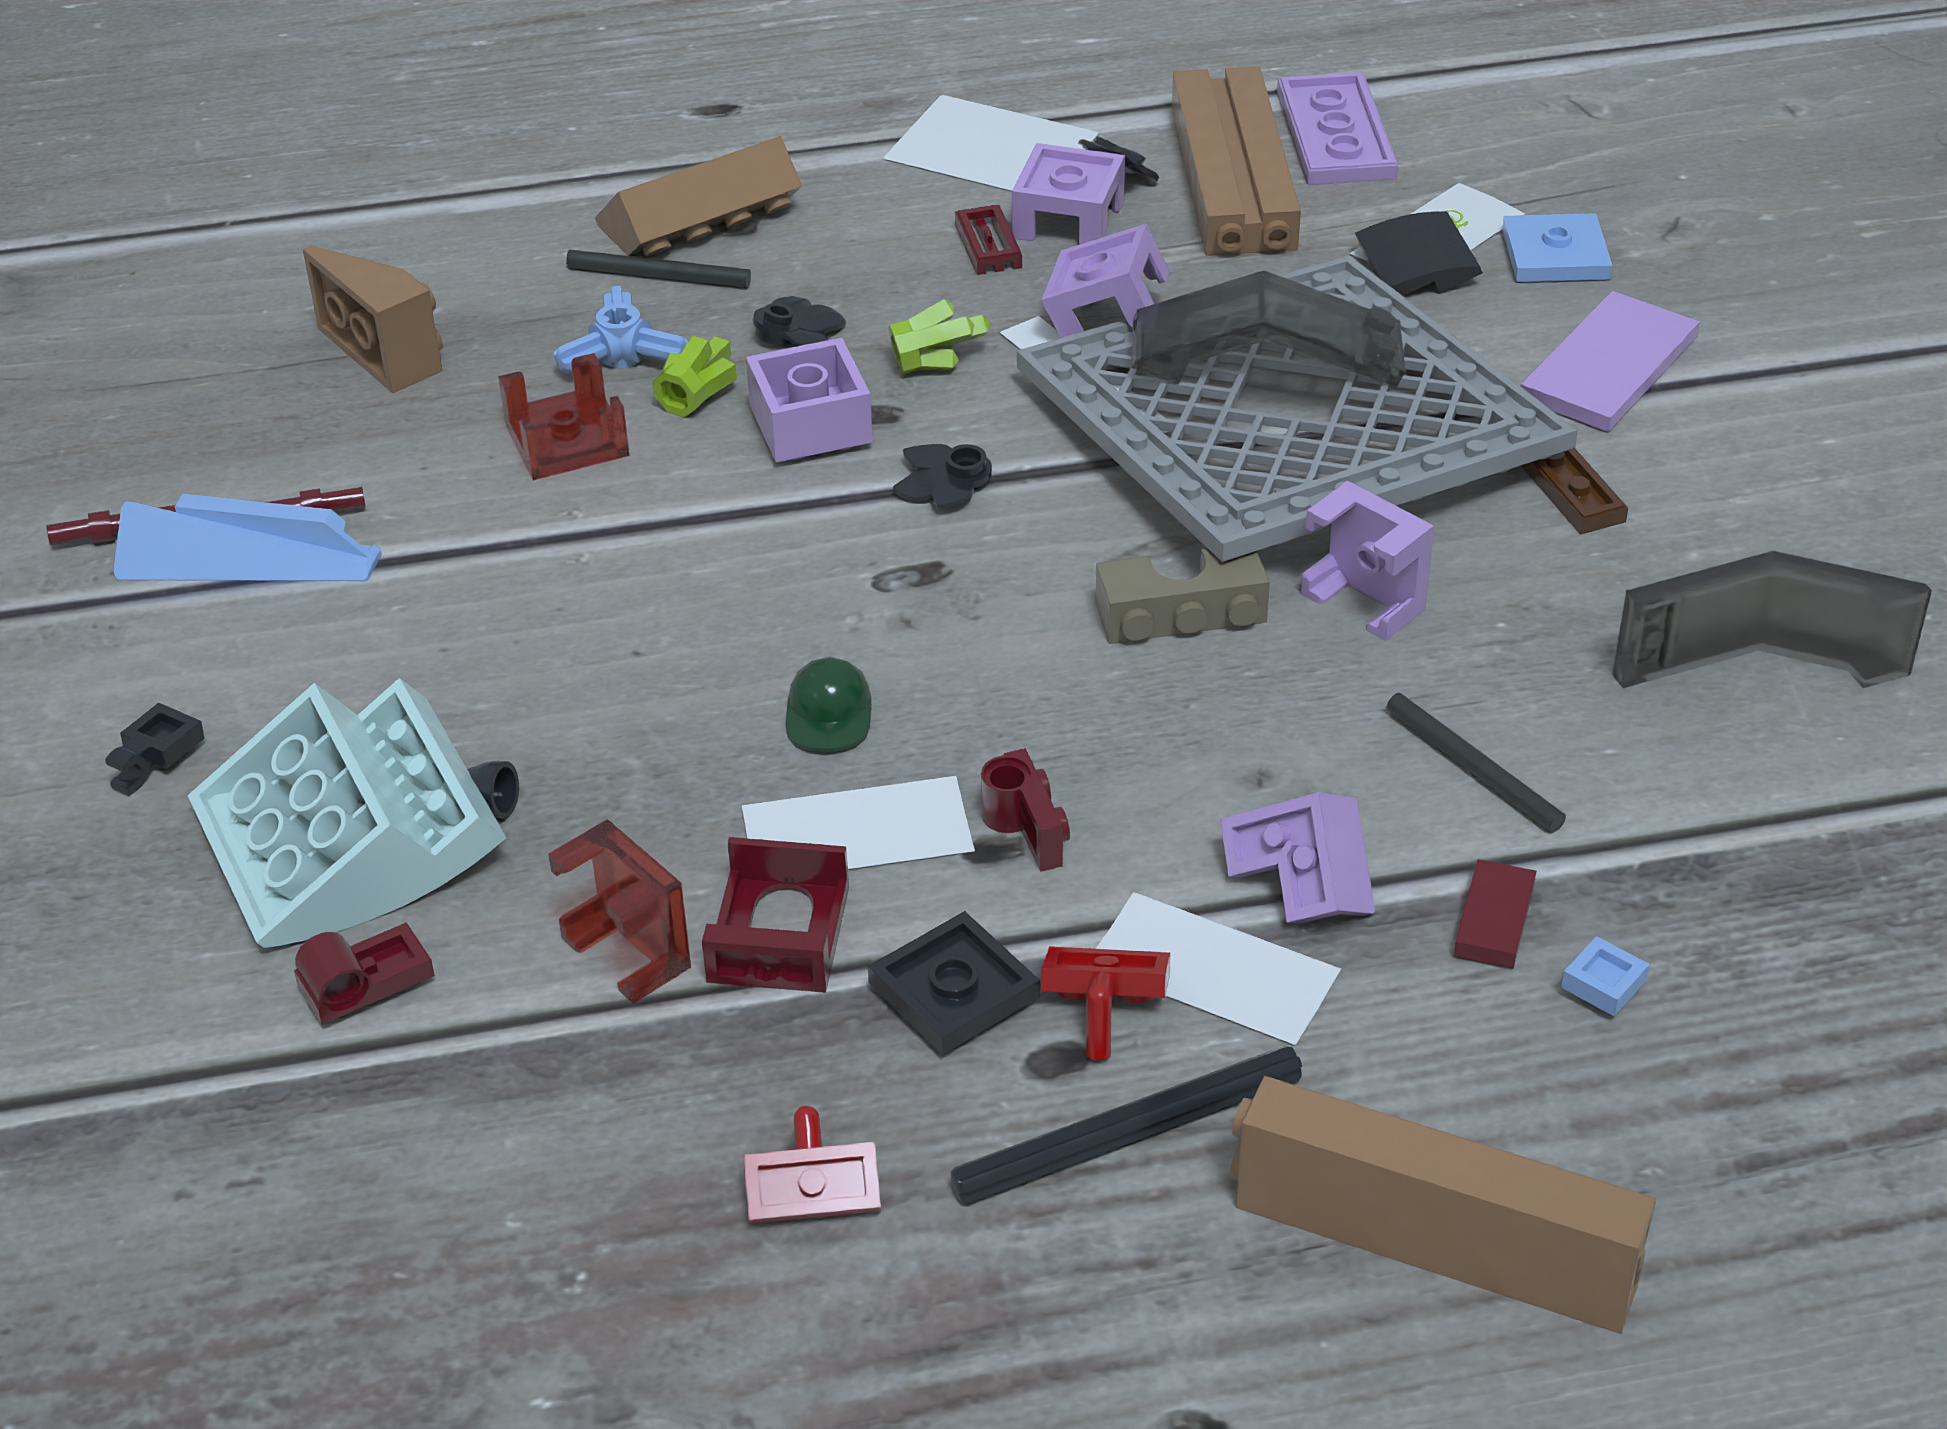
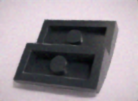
M1447 211L1404 215L1374 224L1355 233L1359 246L1376 276L1402 296L1432 282L1440 294L1483 273L1479 263Z

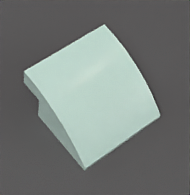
M400 678L358 715L316 683H313L187 795L256 943L264 948L308 940L324 932H338L399 909L456 877L506 839L504 832L480 790L472 780L469 771L430 703L424 696Z

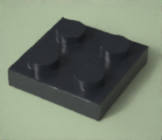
M966 911L868 965V983L942 1055L1040 998V979Z

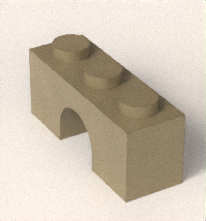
M1208 548L1201 549L1200 574L1183 580L1170 579L1158 574L1154 570L1149 556L1096 563V606L1109 644L1267 623L1270 582L1257 551L1222 562Z

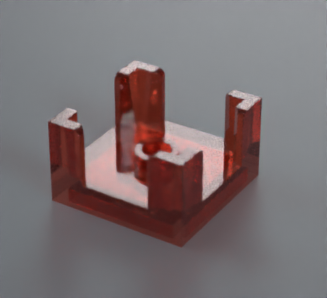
M595 353L575 357L571 360L575 391L532 402L527 400L525 379L522 372L518 371L498 376L505 425L532 480L630 456L624 406L618 396L610 397V405L605 398L602 367Z
M607 819L548 853L551 872L556 877L562 873L565 874L590 859L593 862L597 895L560 917L561 939L576 952L582 953L618 931L651 960V962L617 982L618 990L633 1004L691 968L682 883L611 821Z

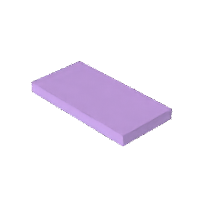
M1353 72L1278 78L1277 93L1308 185L1397 179L1398 163L1364 73Z
M1611 291L1521 384V387L1553 412L1609 432L1698 336L1700 322Z

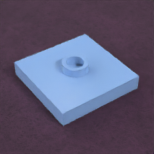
M1596 213L1503 216L1502 232L1516 282L1611 279L1612 263Z

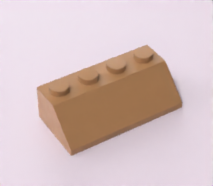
M781 136L619 191L598 213L595 220L598 227L628 256L644 251L645 256L650 257L671 247L670 241L685 237L687 243L693 242L709 235L712 232L710 227L725 222L727 228H732L752 218L751 212L764 208L767 214L782 210L792 204L790 197L803 186Z

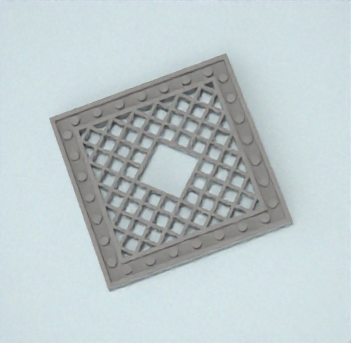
M1350 255L1156 310L1153 322L1131 327L1125 319L1016 351L1017 368L1222 562L1276 544H1284L1292 539L1319 530L1331 529L1330 523L1324 527L1319 526L1312 532L1306 530L1307 510L1347 480L1397 506L1409 501L1420 500L1424 496L1452 487L1463 486L1468 482L1492 474L1503 473L1526 463L1547 459L1554 454L1576 448L1578 431L1576 428ZM1332 305L1338 306L1340 310L1336 312L1319 308ZM1288 317L1300 319L1298 324L1278 321ZM1310 320L1334 323L1332 329L1308 325ZM1343 325L1364 327L1367 329V332L1342 330ZM1247 329L1258 331L1256 336L1236 334ZM1268 332L1292 335L1290 341L1266 338ZM1302 337L1326 340V343L1323 346L1301 343L1300 341ZM1336 341L1361 345L1359 350L1334 347ZM1203 342L1216 343L1214 349L1192 346ZM1226 345L1250 348L1248 353L1227 351L1224 349ZM1371 346L1388 348L1394 351V355L1369 352ZM1261 349L1285 352L1282 358L1258 355ZM1162 354L1174 355L1171 361L1151 358ZM1295 354L1319 357L1317 363L1292 360ZM1184 357L1208 360L1205 366L1182 363ZM1329 359L1354 362L1352 368L1327 364ZM1218 362L1242 365L1240 371L1216 368ZM1363 364H1371L1389 368L1387 373L1363 370L1362 366ZM1117 367L1131 368L1128 374L1107 371ZM1252 367L1346 379L1329 422L1234 408ZM1398 368L1420 371L1423 375L1421 378L1396 373ZM1141 370L1165 373L1162 379L1139 376ZM1176 374L1199 378L1197 384L1174 381L1173 379ZM1210 379L1234 382L1230 389L1209 386L1208 382ZM1356 381L1382 384L1380 390L1354 387ZM1110 384L1122 385V386H1121V388H1120V390H1119V392H1118V391H1117L1112 385H1110ZM1391 386L1417 389L1415 395L1389 392ZM1132 387L1156 390L1153 397L1130 393ZM1426 391L1446 393L1452 398L1451 401L1425 397ZM1167 392L1191 395L1188 402L1164 398ZM1201 397L1226 400L1223 407L1199 403ZM1349 399L1375 402L1372 409L1347 405ZM1384 404L1410 407L1408 414L1382 409ZM1136 407L1147 408L1143 415ZM1420 409L1446 412L1444 419L1420 416L1418 413ZM1158 410L1182 413L1179 420L1155 417ZM1456 414L1478 417L1481 423L1455 421L1454 417ZM1193 415L1217 418L1215 425L1190 422ZM1342 417L1367 421L1365 427L1339 424ZM1228 420L1252 424L1250 430L1225 427ZM1377 422L1401 425L1403 429L1401 432L1375 429ZM1263 425L1288 429L1286 436L1260 432ZM1413 427L1440 431L1438 437L1411 434ZM1161 430L1170 431L1173 433L1169 438ZM1298 431L1324 434L1322 441L1296 437ZM1449 432L1458 434L1455 436L1448 437ZM1183 434L1208 437L1206 444L1182 441L1181 439ZM1334 436L1360 439L1358 446L1332 442ZM1219 439L1244 442L1242 449L1216 446ZM1370 441L1396 444L1394 451L1368 448ZM1255 444L1280 448L1278 454L1252 451ZM1406 446L1417 447V448H1414V449H1410V450L1405 451ZM1290 449L1316 453L1314 460L1288 456ZM1187 454L1200 456L1197 463ZM1326 455L1353 458L1350 465L1324 461ZM1210 458L1236 461L1233 468L1207 465ZM1362 460L1372 461L1361 465ZM1246 463L1272 467L1269 474L1243 470ZM1282 468L1305 471L1308 472L1306 479L1281 476L1280 473ZM1318 474L1328 475V476H1325V477H1322V478L1317 479ZM1215 479L1226 480L1225 487L1223 488ZM1238 482L1264 486L1261 493L1235 490ZM1274 488L1284 489V490H1281V491L1272 493Z

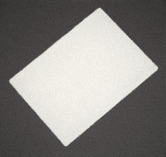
M941 95L884 156V159L1012 191L1036 143L1084 149L1081 145L1077 144L1078 141L1085 139L1092 142L1098 135V132Z

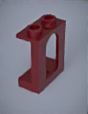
M729 837L727 844L730 873L716 924H706L702 938L706 983L826 993L849 891L847 846ZM787 889L799 891L808 896L813 903L808 932L751 927L758 902L771 892Z

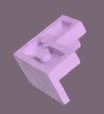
M1317 792L1220 819L1229 877L1243 878L1279 869L1287 923L1301 924L1338 914L1365 916L1375 912L1357 798Z

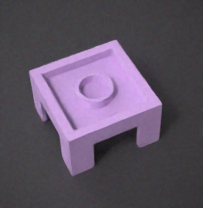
M1036 143L1012 190V233L1015 239L1034 240L1036 236L1035 210L1078 216L1079 245L1107 236L1108 206L1112 205L1113 212H1120L1124 203L1125 155Z
M1146 223L1061 250L1041 301L1060 338L1084 331L1073 311L1074 308L1085 307L1090 303L1115 296L1128 324L1131 327H1136L1153 322L1156 313V306L1141 278L1142 273L1144 272L1150 281L1157 279L1160 284L1167 281L1170 271Z
M1347 480L1307 510L1306 530L1312 532L1319 526L1324 527L1331 523L1329 554L1303 573L1301 594L1319 604H1324L1349 585L1388 607L1369 621L1366 629L1386 641L1425 610L1434 525Z

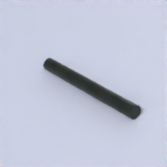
M571 249L568 251L566 258L567 267L572 269L748 288L751 282V271L744 268Z
M1396 693L1390 698L1387 703V711L1551 833L1558 831L1566 820L1565 813L1402 693Z

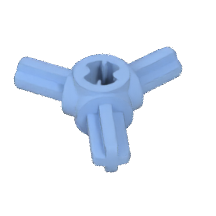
M621 286L611 287L612 292L604 295V307L596 314V322L589 325L588 335L560 346L554 351V359L560 371L566 374L598 360L612 368H628L641 362L645 356L667 361L669 353H681L688 340L678 335L653 330L650 322L640 318L639 310L632 305L631 293L621 291Z

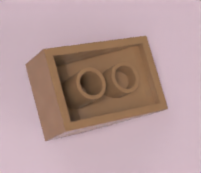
M308 246L303 249L317 326L324 335L391 393H395L443 371L439 352L443 348V343L438 330L435 328L433 310L436 309V301L431 289L425 283H420L401 268L315 246Z

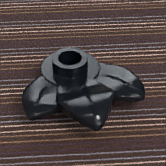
M1098 136L1094 142L1081 139L1077 143L1085 150L1125 155V168L1151 177L1158 182V174L1142 165L1146 158L1133 150L1120 147Z
M795 296L778 298L771 304L766 305V307L757 309L753 316V325L756 327L755 335L765 343L778 346L790 343L795 346H802L827 341L828 338L825 333L845 327L846 324L845 318L833 308L820 304L811 305L808 299Z
M927 444L904 448L903 455L915 471L893 486V491L900 497L912 502H924L932 499L938 508L955 506L968 500L972 496L974 489L988 482L992 476V464L982 448L970 444L958 445L953 448L945 444Z

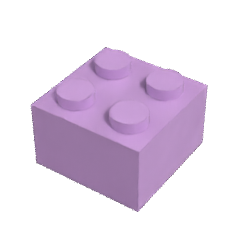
M843 338L746 357L750 407L775 462L799 460L805 456L834 450H847L854 446L873 442L871 395Z

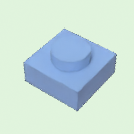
M1596 936L1564 970L1561 988L1615 1017L1647 981L1650 964Z

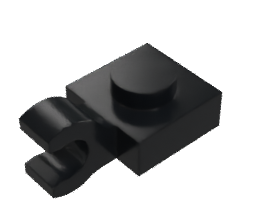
M157 703L120 732L123 746L115 748L106 757V765L121 771L117 777L110 781L111 787L128 795L136 792L145 782L149 768L153 763L167 769L205 738L202 722L166 705Z

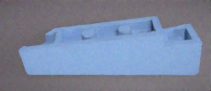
M182 494L175 505L176 512L125 501L121 507L114 575L117 580L367 581L382 554L381 549L375 544L373 546L361 545L344 532L346 521L331 509Z

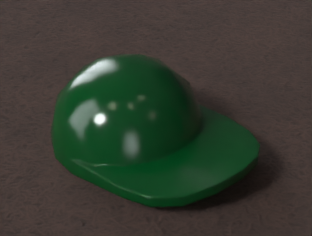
M831 656L810 661L797 671L790 685L786 714L788 739L798 748L815 752L843 751L857 747L867 738L870 729L872 710L871 693L863 672L850 662Z

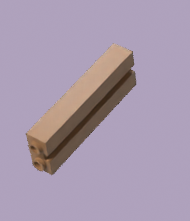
M1225 68V78L1210 79L1208 69L1173 71L1172 113L1206 256L1298 250L1301 210L1261 68Z
M1264 1076L1253 1100L1248 1098L1242 1099L1236 1112L1232 1135L1241 1138L1230 1168V1178L1238 1181L1236 1208L1622 1334L1639 1285L1646 1252L1645 1245L1650 1233L1657 1198Z

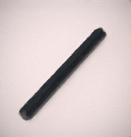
M1284 1045L956 1166L950 1172L953 1191L962 1204H969L1235 1105L1240 1103L1243 1098L1251 1099L1255 1096L1264 1076L1290 1084L1296 1082L1302 1077V1062L1293 1047Z

